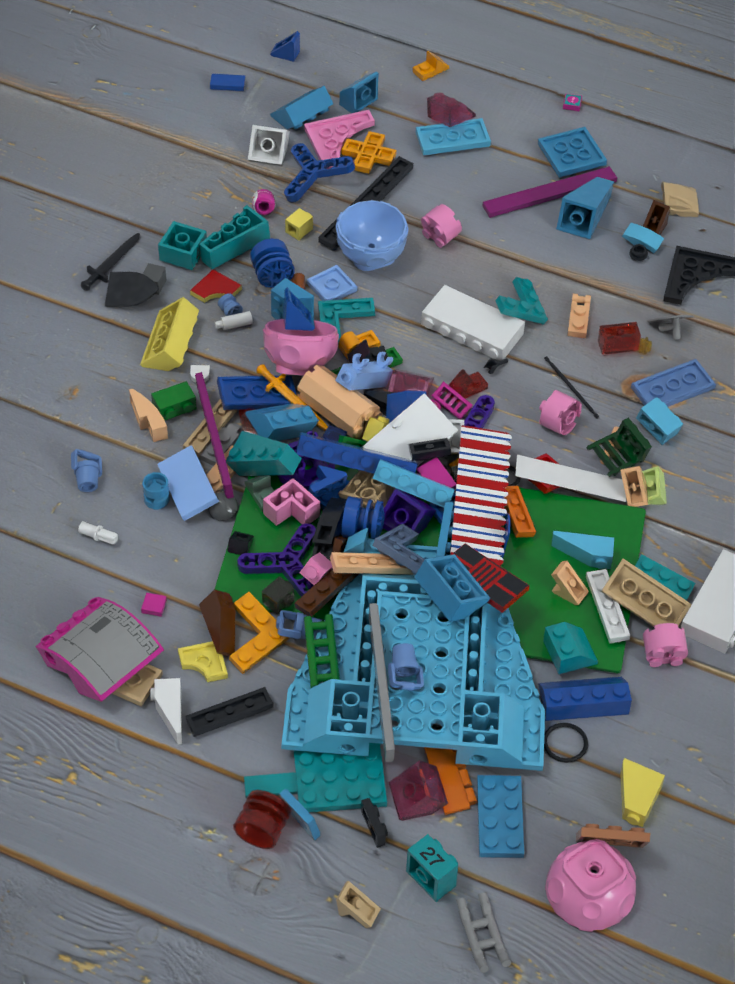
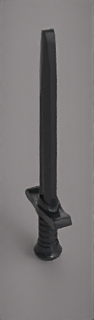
M140 233L133 235L125 241L98 268L94 269L90 265L87 266V272L91 276L81 282V288L85 291L90 290L91 285L97 279L108 283V276L104 274L134 246L140 237Z

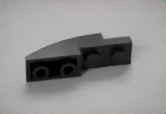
M331 497L315 530L312 541L314 544L312 557L320 552L331 561L330 556L333 552L334 540L339 536L342 537V520L347 499Z

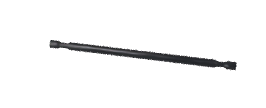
M546 356L544 359L588 410L594 414L595 418H599V415L594 412L593 408Z

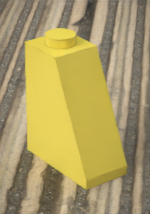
M624 758L620 772L622 819L632 825L643 827L663 786L665 775Z

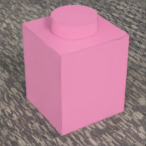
M319 552L309 559L299 573L315 585L333 568L331 561Z

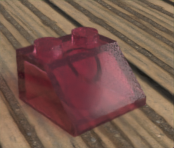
M435 93L427 98L428 117L448 127L476 117V113L462 102L457 101L455 98H450L443 93Z
M419 760L388 782L397 814L401 821L432 815L448 804L439 772L435 765Z

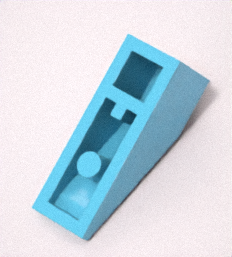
M553 531L552 547L590 567L611 569L614 548L613 537Z

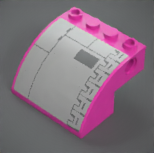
M101 597L92 598L86 607L74 612L72 618L67 622L59 624L56 627L57 630L52 634L44 636L40 640L41 642L35 646L48 667L69 675L79 694L100 702L164 651L154 635L132 613L119 604Z

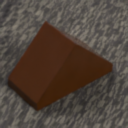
M653 200L643 227L661 235L668 224L670 206Z

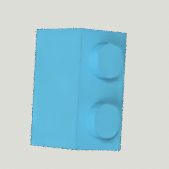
M658 397L643 406L636 417L662 445L677 435L683 426L680 418L674 415Z

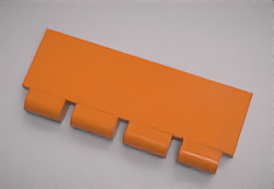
M424 747L444 814L448 815L468 810L470 806L477 804L468 771L465 769L466 765L455 764L456 750Z

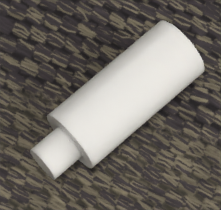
M247 311L221 317L220 321L214 323L216 329L228 330L251 325L253 320L251 312Z

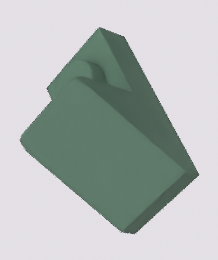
M269 475L257 476L244 482L262 512L263 499L274 492Z

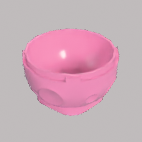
M284 319L268 322L263 329L264 350L269 359L276 364V372L289 375H304L308 371L313 372L315 365L324 366L333 358L338 348L339 339L336 327L314 320L315 329L313 331L286 330Z
M593 839L564 848L550 866L545 890L548 901L559 917L569 925L579 928V930L593 932V930H603L620 923L629 914L635 902L636 875L631 863L620 851L608 845L605 841ZM591 870H596L598 873H592Z

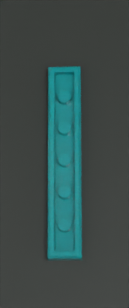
M296 772L244 776L246 798L278 796L284 789H287L291 794H297Z

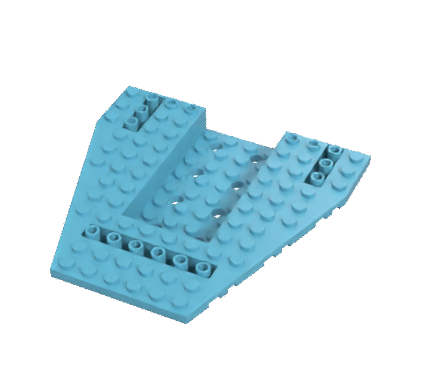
M406 546L424 559L436 557L437 547ZM360 573L339 592L329 614L333 615L340 680L330 679L326 682H320L319 685L311 688L308 657L306 654L301 668L298 669L293 683L288 688L281 749L368 756L369 743L383 744L369 624V604L377 603L391 720L399 723L397 726L392 727L394 745L456 750L455 764L543 771L545 709L540 702L538 690L535 688L524 650L520 646V639L514 629V622L509 608L502 613L486 603L465 619L441 622L438 619L447 618L414 578L415 574ZM396 615L407 616V617H406V618H403V619H400V618H398ZM326 629L320 630L315 639L327 638ZM403 643L413 645L416 660L423 671L424 686L419 690H394L390 687L388 664L392 663V648L395 645ZM328 647L315 648L316 657L329 656ZM442 651L445 652L447 656L439 657L436 655V653ZM330 664L317 665L318 674L331 673ZM415 674L410 677H396V681L417 683V678ZM441 687L445 691L443 693H436L433 689ZM439 724L442 726V729L434 730L431 726Z

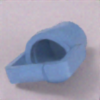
M75 449L71 453V468L76 475L78 489L82 492L95 491L98 488V477L102 475V459L99 455ZM77 456L87 460L77 462Z
M281 610L276 619L278 635L298 640L306 639L304 617L307 615L300 612ZM312 617V622L322 621L320 619ZM285 619L295 620L293 630L284 628ZM320 630L313 631L314 639Z
M403 643L392 648V663L388 664L389 684L393 688L413 691L419 690L424 686L422 667L419 666L412 644ZM415 674L417 678V683L396 681V677H410Z

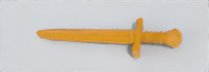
M264 364L257 367V374L262 375L270 382L266 386L265 391L269 392L272 388H275L292 404L306 405L282 382L285 380L286 374L276 378L267 370ZM313 411V413L319 420L316 425L327 432L329 429L328 426Z

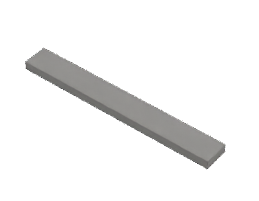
M377 603L369 604V624L385 762H393L395 746L379 610Z

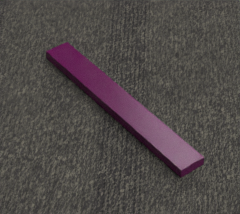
M609 166L483 201L482 206L489 218L562 198L596 177L611 180L615 183L617 182V176Z
M202 372L196 373V385L225 497L227 499L233 498L232 483Z

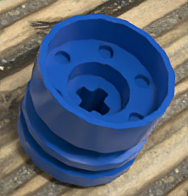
M274 238L265 239L252 248L250 259L261 285L274 288L283 279H292L295 267L287 246L283 241Z
M348 496L343 513L342 537L348 538L365 528H368V538L370 533L371 539L379 537L383 530L385 518L383 501L377 500L374 508V501L369 499L366 508H363L362 498Z

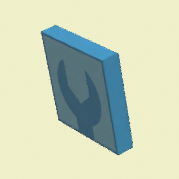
M287 789L279 793L290 815L314 840L320 837L321 833L314 817Z

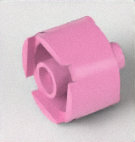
M440 204L421 218L424 229L422 234L427 239H433L436 245L442 248L462 231L461 222L459 219L455 220L453 217L455 213L448 206Z
M554 390L547 401L543 400L540 404L539 409L542 412L539 424L558 434L567 435L577 424L574 420L576 416L580 417L582 404L577 399Z
M663 623L655 625V629L650 632L649 628L644 631L645 654L651 667H659L662 664H670L671 666L683 664V659L688 655L683 627L680 629L678 624Z

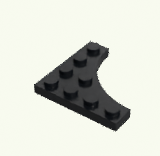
M676 246L663 301L681 305L688 291L698 283L714 277L735 276V257Z

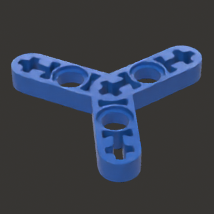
M295 144L291 148V152L302 170L287 186L284 194L288 202H296L306 193L317 178L351 173L355 169L352 157L345 156L317 161L305 144Z

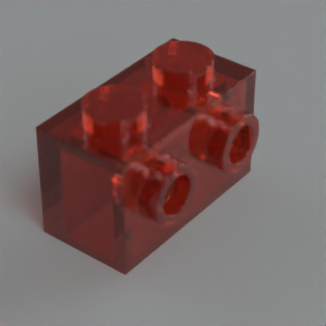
M637 322L600 326L598 343L602 355L639 350L641 334Z

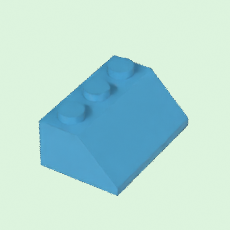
M325 86L303 94L270 113V115L286 129L293 127L295 130L303 126L302 122L305 120L309 122L315 119L317 113L321 115L329 111L328 107L334 103Z
M292 403L251 410L245 413L259 436L276 441L297 438L301 432L307 433L312 431L319 421L310 406Z
M455 554L425 559L414 577L449 621L465 619L490 600L488 594Z

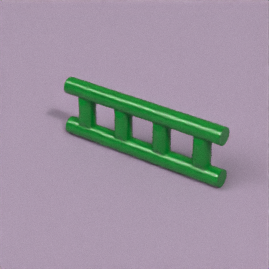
M325 615V621L312 622L311 616L304 617L311 688L319 685L320 682H326L330 679L340 680L333 615ZM326 629L327 638L314 639L313 631ZM328 647L329 656L316 657L315 648ZM330 664L331 673L318 674L317 665Z

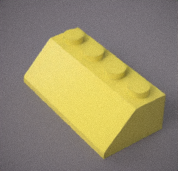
M182 297L159 310L140 365L145 368L170 371L180 367L184 361V354L188 349L189 339L193 334V327L198 320L199 309Z

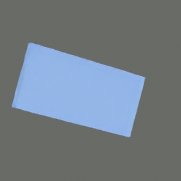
M192 445L157 464L161 473L168 479L169 491L184 521L219 502Z

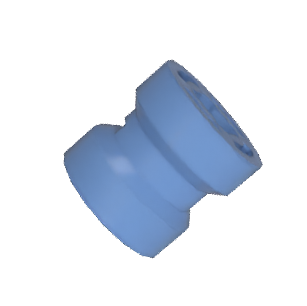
M225 294L218 301V306L224 311L226 316L242 313L243 311L242 306L236 301L233 294Z

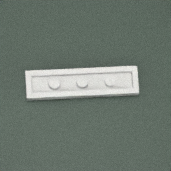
M607 570L587 572L586 579L609 644L629 640L630 633L619 603L601 592L609 580Z

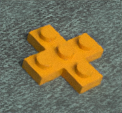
M369 131L364 142L347 138L342 148V155L356 158L354 170L369 174L374 163L390 166L396 157L397 150L382 147L385 135Z

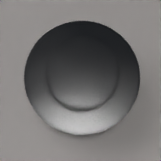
M641 244L634 245L629 252L630 257L636 261L645 260L648 254L646 247Z

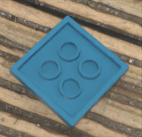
M586 127L538 139L539 147L559 178L607 165L606 157Z

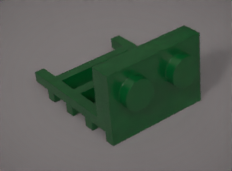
M628 417L621 422L616 432L588 445L586 448L588 451L594 450L610 472L607 475L611 477L616 476L621 472V469L634 467L639 462L642 463L652 446ZM609 440H611V442H612V443L615 445V447L619 450V452L622 454V456L626 459L627 463H625V461L621 458V456H620V455L617 453V451L613 448V446L610 444ZM599 445H602L605 448V450L609 453L612 459L619 466L618 468L614 465V463L611 461V459L607 456V454Z

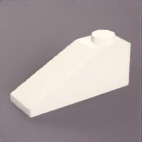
M180 678L154 679L155 688L150 689L151 701H155L156 710L176 743L182 744Z

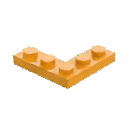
M250 592L233 603L236 611L258 633L257 636L229 656V660L242 674L290 638L278 635L276 619Z

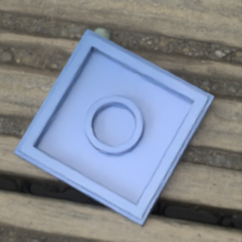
M338 265L307 279V285L322 301L340 300L357 292L358 288Z

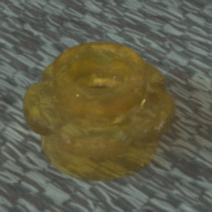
M648 337L639 339L638 353L645 355L651 351L652 341H649Z

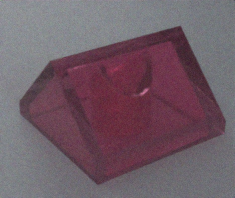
M394 369L388 392L426 391L428 397L434 377Z

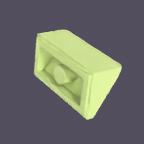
M656 466L642 471L647 484L648 504H667L665 478L660 467Z

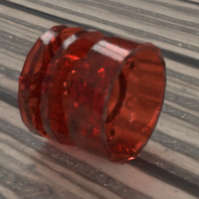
M262 790L251 791L243 805V810L238 814L233 824V829L242 840L250 845L271 849L277 844L282 833L281 829L285 827L286 821L291 815V809L285 801L270 792Z

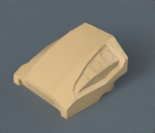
M662 181V198L664 204L670 206L669 215L677 214L680 217H698L699 209L696 189Z
M358 470V473L338 494L343 499H347L348 496L362 498L363 508H366L369 499L374 501V508L377 500L383 501L385 507L395 487L372 479L373 473Z

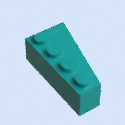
M246 205L243 208V212L240 214L236 213L232 221L224 223L221 226V230L213 232L199 244L201 261L209 268L214 269L250 250L257 243L270 239L269 222Z
M242 431L233 448L229 451L226 463L239 476L293 475L302 458L286 443Z

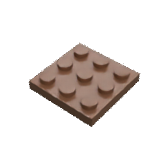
M586 824L576 833V842L599 839L605 841L608 845L643 848L650 842V833H646L644 828H631L629 831H622L621 826H608L606 829H599L598 824Z

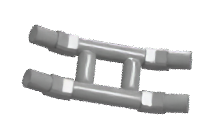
M487 892L478 894L484 918L471 921L465 897L456 899L460 919L464 926L473 958L482 973L489 970L482 952L484 949L495 947L496 955L501 961L502 966L508 967L511 964L494 920ZM488 927L491 938L478 941L475 929Z

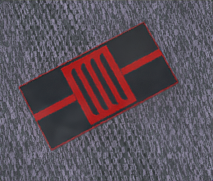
M466 543L451 554L457 556L488 594L490 600L487 603L502 613L529 591L527 583Z

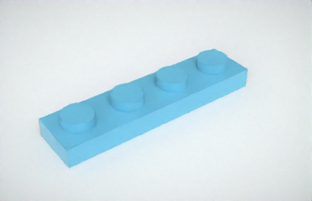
M380 459L372 478L441 507H445V502L451 501L455 491L451 487Z

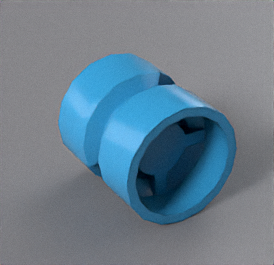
M159 472L146 475L142 482L146 506L154 510L166 507L170 501L167 477Z

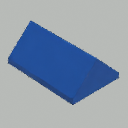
M287 287L284 290L283 306L285 329L313 331L315 325L311 312Z

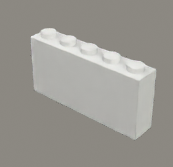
M446 285L441 288L425 307L421 317V325L434 330L498 361L503 360L524 334L525 321L501 314L499 309Z
M723 549L683 619L681 628H684L686 637L724 654L729 647L733 648L735 644V554Z

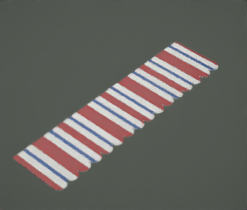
M461 426L450 555L466 543L499 566L504 562L500 556L504 554V549L501 546L505 543V540L501 536L506 531L501 526L506 524V520L501 516L507 514L506 509L503 508L507 505V500L503 497L508 495V491L505 488L509 483L504 478L509 477V472L505 469L510 467V463L507 460L510 458L508 450L511 449V445L508 441L512 439V436L507 432Z

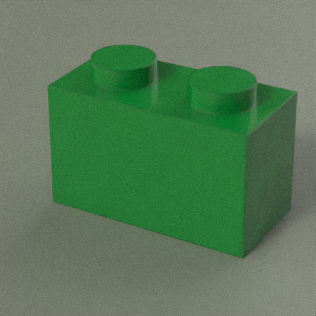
M187 381L151 393L152 404L158 409L164 421L197 409L196 396Z

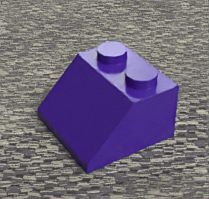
M395 488L384 507L385 518L383 528L390 531L404 524L420 534L428 526L436 510L418 497Z

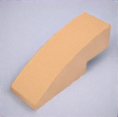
M129 389L130 403L140 430L148 428L153 442L168 439L167 425L158 409L141 393L134 389Z

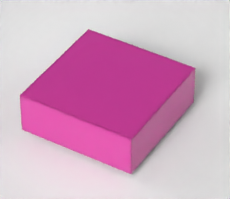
M146 592L141 613L162 617L167 596Z

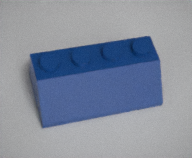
M622 676L538 684L541 703L545 709V721L627 715L630 711L632 699L629 685Z

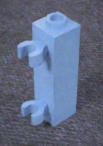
M379 352L377 361L369 362V359H363L360 362L359 359L362 354L357 353L352 358L353 363L342 365L335 381L349 391L386 387L394 370L387 366L393 362V357H387L385 361L384 356L386 352Z

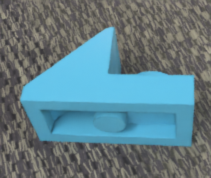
M368 528L348 537L344 553L381 554L377 548L372 546L375 539L368 538Z

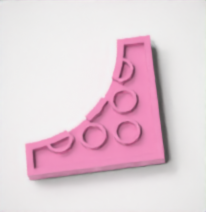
M370 110L306 123L304 124V130L318 159L325 160L339 158L346 139L351 138L363 129L375 126V120Z

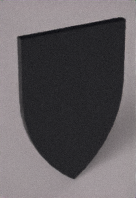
M110 272L105 307H128L141 304L156 294L159 288L153 280L138 272Z

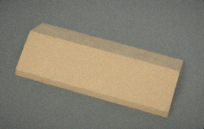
M625 559L621 560L601 591L653 627L663 623H674L679 626L692 605Z

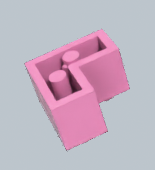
M292 478L263 499V514L276 526L291 515L301 524H310L320 517V501Z

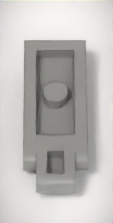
M230 423L226 428L222 427L219 430L218 434L223 453L231 445L234 446L240 435L241 427ZM210 442L200 454V460L214 466L217 462L212 443Z

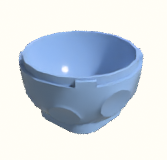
M373 200L358 202L347 207L337 218L336 232L338 245L343 254L362 271H371L391 265L403 252L407 241L409 228L406 218L390 203Z

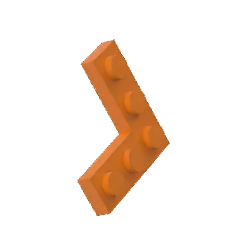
M507 486L505 489L508 491V495L503 497L507 500V505L504 508L510 514V525L515 538L534 537L536 530L519 486Z

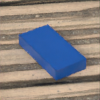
M211 75L210 89L244 91L245 75Z

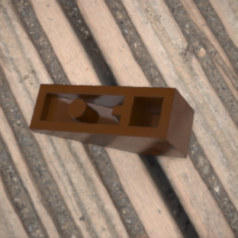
M214 589L199 606L217 654L230 656L235 652L236 609L229 593Z

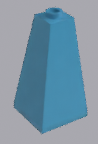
M596 177L565 195L562 199L556 229L591 239L610 200L614 181Z

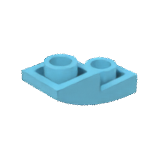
M630 223L622 235L623 238L633 245L641 244L653 254L664 240L662 236L654 231L634 223Z

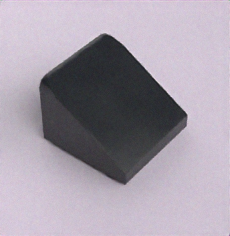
M235 531L229 538L227 551L238 555L248 553L254 536Z

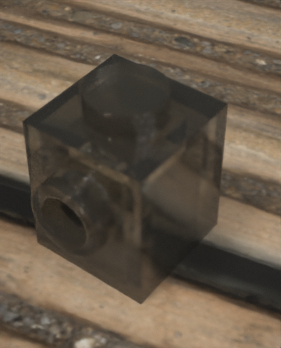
M281 577L275 579L262 591V603L277 615L281 610L291 606L294 602L293 585Z

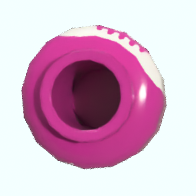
M260 189L252 196L254 211L260 215H268L274 210L275 198L271 191Z

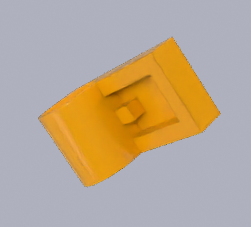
M372 330L359 335L349 331L340 337L339 349L348 360L347 354L363 340H367L369 348L379 347L381 342Z

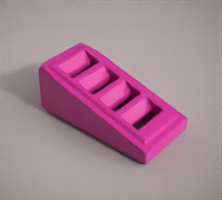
M444 381L431 395L432 399L438 401L442 407L460 420L473 406ZM448 391L447 395L441 399L442 394ZM453 395V399L447 404L446 401ZM457 399L460 400V402L453 409L451 406L454 404V402ZM464 403L466 406L458 413L457 410Z

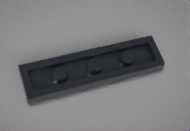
M266 687L186 715V722L193 737L272 709L273 701Z

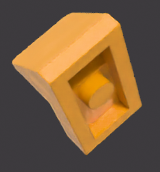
M427 51L426 61L414 66L413 73L424 81L449 69V65L437 55Z

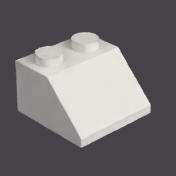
M252 125L248 160L282 165L288 148L290 131Z

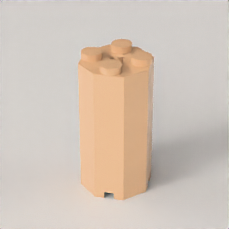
M315 365L313 367L315 370L313 372H306L297 386V390L300 392L298 397L351 438L361 440L369 418L378 419V416L383 415L380 407L359 391H349L335 381L337 375L325 366Z

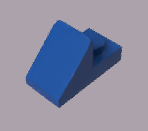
M319 465L316 471L319 479L310 484L308 491L315 498H319L345 485L348 475L346 472Z

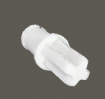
M84 521L79 525L78 532L92 537L95 541L101 540L113 545L118 540L117 533L103 529L101 525L95 526Z

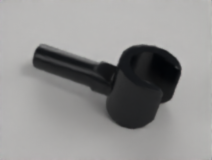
M505 358L500 361L489 359L484 368H489L488 373L493 374L498 366L508 363V359Z

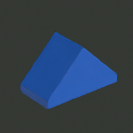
M296 31L276 43L270 55L294 62L300 52V33Z

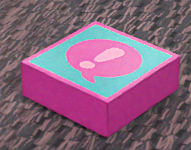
M566 93L563 109L580 111L582 96Z

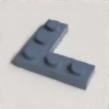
M404 524L377 537L372 545L381 554L390 556L397 564L412 570V573L415 575L425 560L406 547L415 542L419 534Z

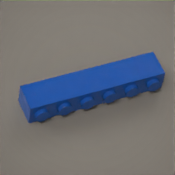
M302 432L300 433L296 448L298 455L373 474L380 459L414 473L418 465L416 461Z

